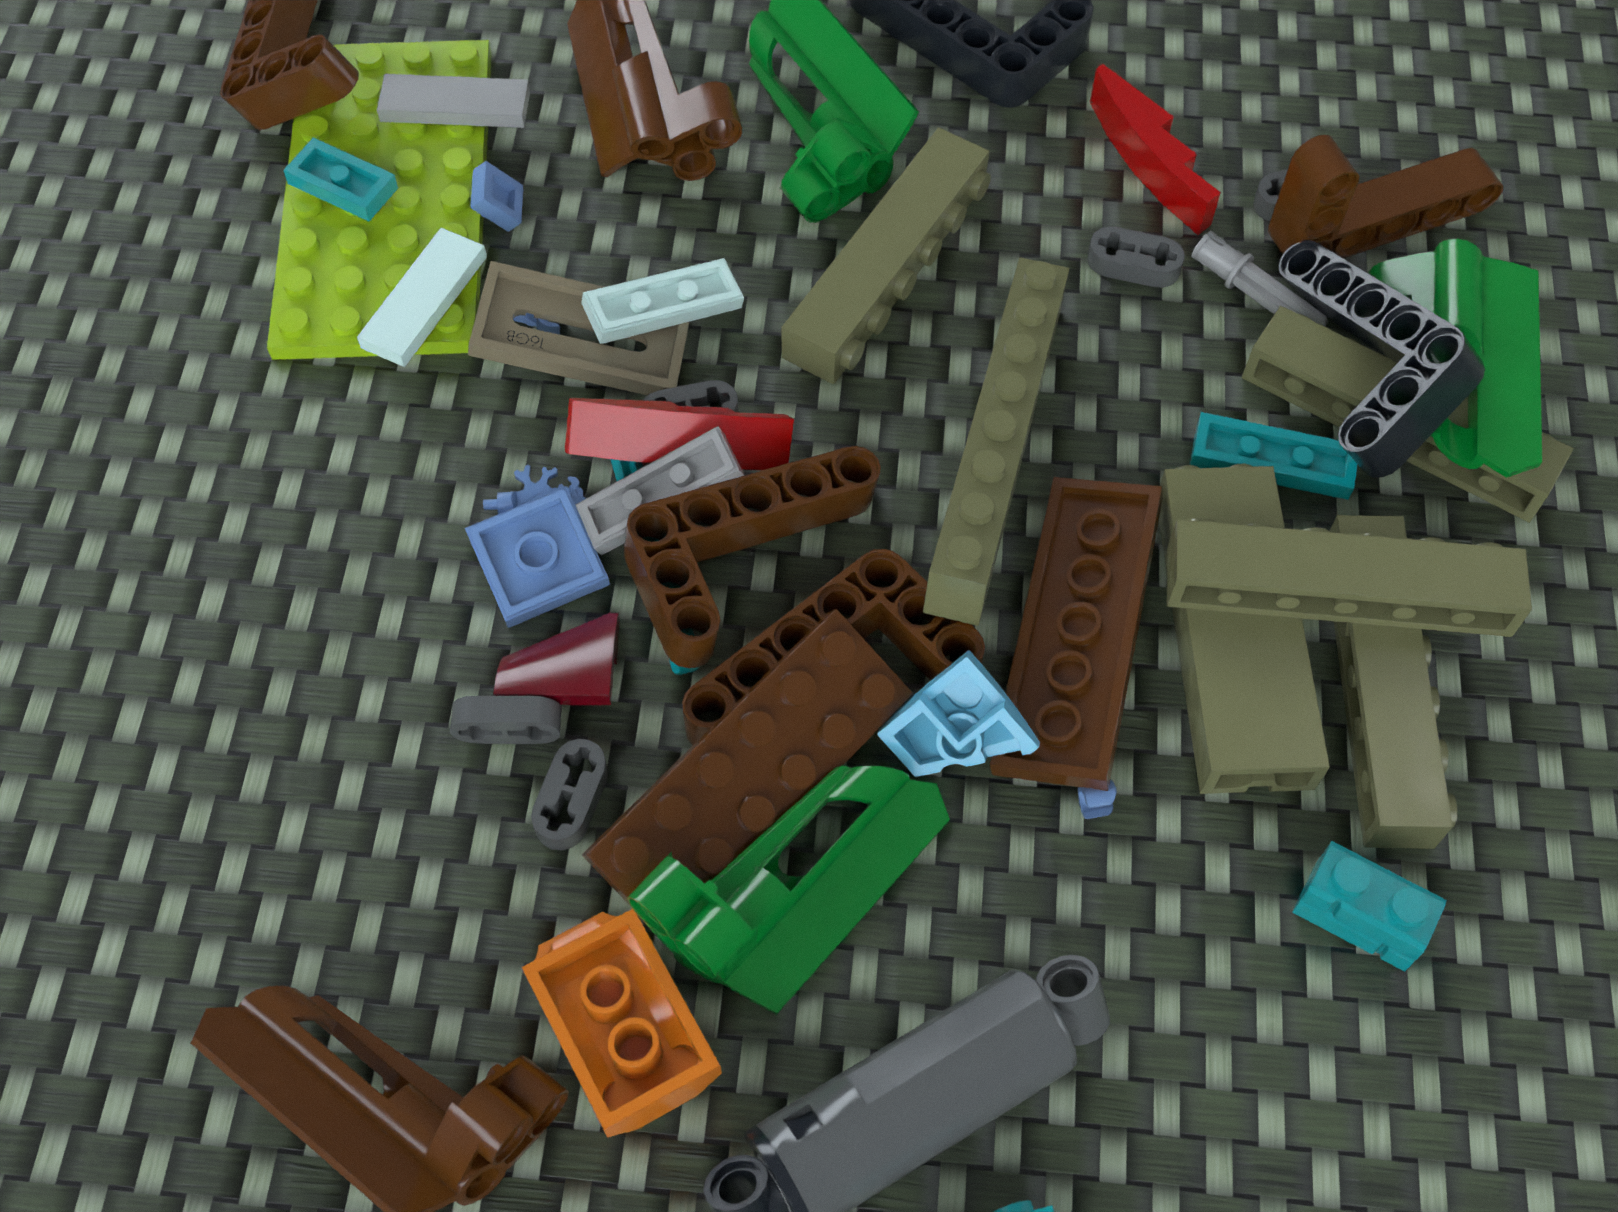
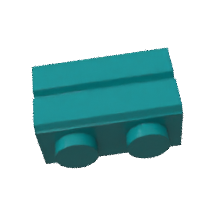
M1331 841L1312 869L1292 913L1370 954L1375 952L1380 954L1381 960L1405 972L1413 964L1414 960L1416 961L1424 953L1447 900Z

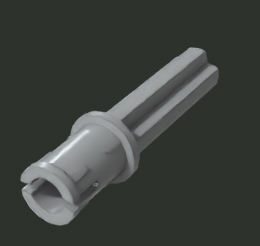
M1213 231L1205 234L1193 250L1192 258L1208 267L1226 281V288L1232 289L1236 286L1273 314L1276 313L1281 305L1297 314L1305 315L1312 321L1326 327L1328 323L1326 315L1253 263L1254 256L1252 254L1244 255L1226 243Z

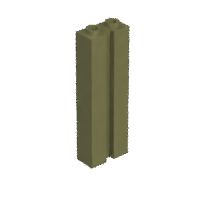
M1236 464L1224 468H1199L1193 465H1185L1175 469L1164 470L1160 483L1163 501L1159 525L1166 571L1167 547L1177 519L1209 518L1218 523L1241 525L1259 522L1276 528H1285L1273 466L1253 467L1250 464ZM1172 607L1200 794L1247 792L1249 787L1268 786L1269 792L1315 790L1330 768L1302 619Z

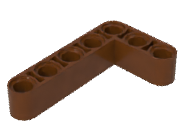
M248 0L222 82L220 95L258 130L268 129L337 102L348 95L358 81V70L325 36L318 34L307 38L317 0Z
M1326 134L1318 135L1306 141L1294 153L1268 226V233L1282 254L1295 243L1311 240L1344 259L1477 214L1491 206L1501 196L1504 186L1474 148L1463 149L1358 184L1360 176L1333 138Z
M845 447L645 503L636 507L629 514L624 545L625 561L663 649L673 663L685 668L700 667L711 659L716 644L720 615L697 562L854 517L865 512L871 504L881 471L880 462L874 453L863 447ZM798 494H804V495H807L808 497H803V496H800V495H798ZM747 508H754L760 512L750 511ZM702 522L707 523L710 526L703 527L695 523ZM653 537L658 539L659 541L650 542L642 538ZM672 582L681 587L672 589L663 586L662 583ZM691 628L698 630L702 635L690 636L681 630Z
M874 549L861 556L691 686L685 693L682 702L686 736L690 743L694 745L718 721L708 723L697 719L700 714L706 711H715L724 715L751 689L741 684L744 680L753 677L762 678L788 653L785 648L796 645L829 611L834 609L850 616L846 620L863 639L876 629H879L930 680H933L952 664V662L945 658L948 655H963L970 650L982 664L985 651L984 639L971 624L923 613L928 582L894 551ZM881 580L888 582L891 586L879 588L870 583ZM912 617H920L926 619L930 623L926 625H915L909 622L908 619Z

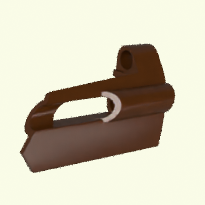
M577 0L567 25L601 176L609 177L621 167L640 158L671 166L675 175L682 180L696 181L707 177L716 166L713 149H724L732 146L742 135V125L730 87L723 82L713 81L703 83L679 94L645 0ZM625 25L635 26L641 53L634 57Z

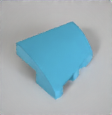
M970 650L904 702L877 732L882 741L915 777L938 773L944 767L952 764H960L966 767L986 762L987 757L1021 751L1022 755L1031 754L1040 745V741L1013 702Z

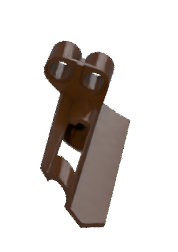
M284 985L256 989L246 995L238 1007L206 1008L191 1041V1044L383 1212H435L453 1202L466 1206L481 1200L501 1182L506 1170L519 1160L554 1121L569 1096V1091L528 1057L522 1055L504 1067L496 1064L490 1068L486 1078L472 1088L463 1098L319 995L308 997L298 989ZM315 1021L372 1068L383 1079V1095L298 1023Z

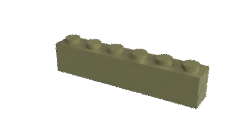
M939 127L936 129L781 327L783 359L833 385L846 369L853 370L862 357L867 340L873 333L879 335L883 331L889 320L891 308L898 299L905 300L910 295L919 271L924 265L929 267L934 263L941 250L943 239L949 232L954 234L958 231L964 221L968 206L973 200L980 201L985 195L991 181V174L987 173L989 150Z
M1280 305L1253 346L1242 379L1340 427L1347 416L1397 363L1359 344L1352 338L1342 336L1312 321L1307 316L1297 314ZM1468 397L1448 416L1453 423L1464 428H1468ZM1542 432L1541 465L1505 478L1485 464L1478 469H1467L1458 466L1439 450L1432 437H1429L1412 454L1407 462L1530 523L1551 492L1574 448Z
M1337 515L1330 528V532L1361 535L1376 532L1392 538L1412 539L1407 538L1404 516ZM1334 621L1364 848L1435 849L1456 824L1457 803L1455 796L1452 793H1447L1444 773L1448 766V747L1446 741L1438 737L1436 719L1440 710V697L1437 688L1430 686L1428 673L1432 655L1430 639L1427 635H1422V629Z
M1193 518L1190 520L1177 519L1167 547V607L1512 637L1532 611L1526 549L1503 547L1492 542L1473 545L1445 542L1440 538L1434 537L1415 540L1387 537L1382 533L1376 532L1357 535L1334 533L1318 527L1299 530L1276 528L1259 522L1241 525L1218 523L1209 518Z

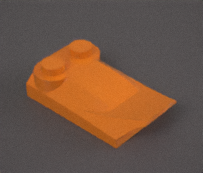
M633 909L619 916L601 912L538 945L535 960L522 967L607 1137L640 1129L698 1096L722 1074L719 1062Z

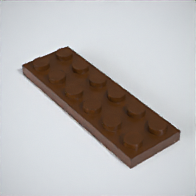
M1061 477L1053 478L1006 689V695L1026 720L1040 741V745L1031 754L1022 755L1021 751L992 756L990 761L992 775L1104 791L1109 790L1162 507V486Z
M837 609L829 611L615 821L582 856L627 903V897L671 851L674 859L679 861L706 884L709 880L712 881L835 767L843 766L913 693Z

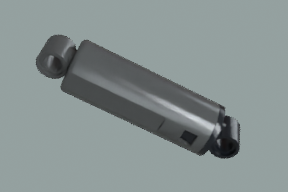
M1065 955L1046 963L1040 969L1036 981L1024 971L1010 970L746 1130L744 1136L753 1156L736 1155L727 1158L716 1165L705 1179L703 1191L711 1211L849 1212L1068 1074L1077 1063L1075 1046L1086 1045L1096 1041L1106 1032L1110 1024V1013L1097 967L1086 957Z

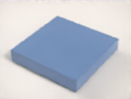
M566 486L465 528L508 628L610 585L608 575L592 545Z

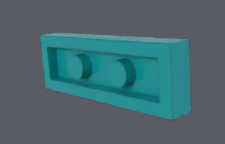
M1204 412L1200 413L1190 465L1199 468H1224L1236 464H1250L1253 467L1273 466L1277 485L1349 500L1355 487L1357 463L1341 446L1339 440Z

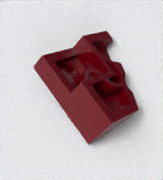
M619 613L605 614L504 656L497 669L493 695L540 696L553 699L560 705L611 706L614 664H617Z

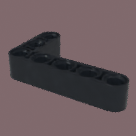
M849 0L850 6L857 13L993 103L1007 108L1019 107L1085 51L1094 10L1091 0H1052L1010 36L956 0Z
M1305 240L1301 243H1295L1284 252L1278 266L1279 272L1298 296L1326 315L1329 320L1397 363L1347 416L1338 432L1339 443L1366 475L1374 478L1391 475L1412 456L1479 385L1485 372L1484 363L1465 335L1456 326L1317 242Z

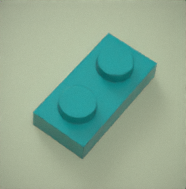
M312 138L283 170L289 185L367 221H370L398 189L395 174L316 138Z

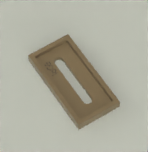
M490 261L469 341L468 356L649 395L658 390L677 387L689 322L627 337V339L636 340L645 345L646 349L641 352L520 326L513 319L516 316H526V313L534 314V318L594 331L581 304L583 292L603 288V286Z

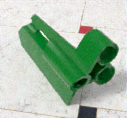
M771 0L768 11H760L752 21L749 31V47L752 57L749 65L805 147H800L795 154L797 159L783 177L780 189L806 221L817 223L847 206L864 192L875 193L886 184L893 170L894 161L892 157L908 134L919 111L821 0ZM777 43L784 48L827 99L815 110L814 114L807 112L774 73L772 55Z
M1447 239L1440 242L1435 248V252L1413 254L1374 265L1368 271V274L1456 326L1465 335L1484 363L1485 372L1483 379L1468 395V428L1458 426L1447 418L1430 435L1439 450L1458 466L1467 469H1478L1485 464L1505 478L1539 467L1542 463L1539 271L1516 263L1484 257L1481 250L1475 244L1462 239Z
M835 767L712 881L709 880L704 884L689 869L674 859L671 851L627 897V900L652 932L675 954V959L681 965L702 978L715 983H721L777 1015L947 825L950 818L937 783L910 780L909 774L890 767ZM852 800L869 805L806 875L798 877L788 876L781 871L778 859L782 851L828 802Z

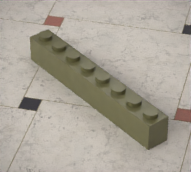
M1019 257L930 567L923 613L979 626L1061 312L1070 269L1068 267Z

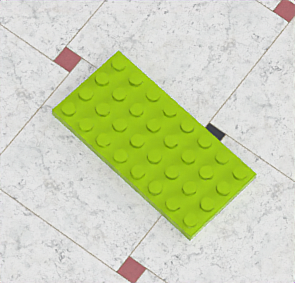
M489 40L333 44L358 70V81L352 91L341 100L293 118L288 164L312 138H316L395 174L398 189L370 221H367L289 185L286 180L267 349L272 360L378 356L361 349L357 336L439 229H446L482 244L484 217L470 207L473 169L487 160L488 126L380 122L377 106L384 74L491 78L492 52ZM481 266L414 355L468 353L469 341L480 303Z

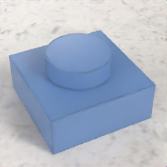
M487 161L473 169L470 208L507 232L520 225L522 222L523 185Z

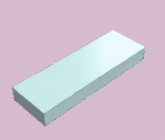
M440 228L359 333L357 339L360 348L405 367L487 258L485 246Z
M725 258L583 292L581 304L599 343L604 344L741 309L744 296Z

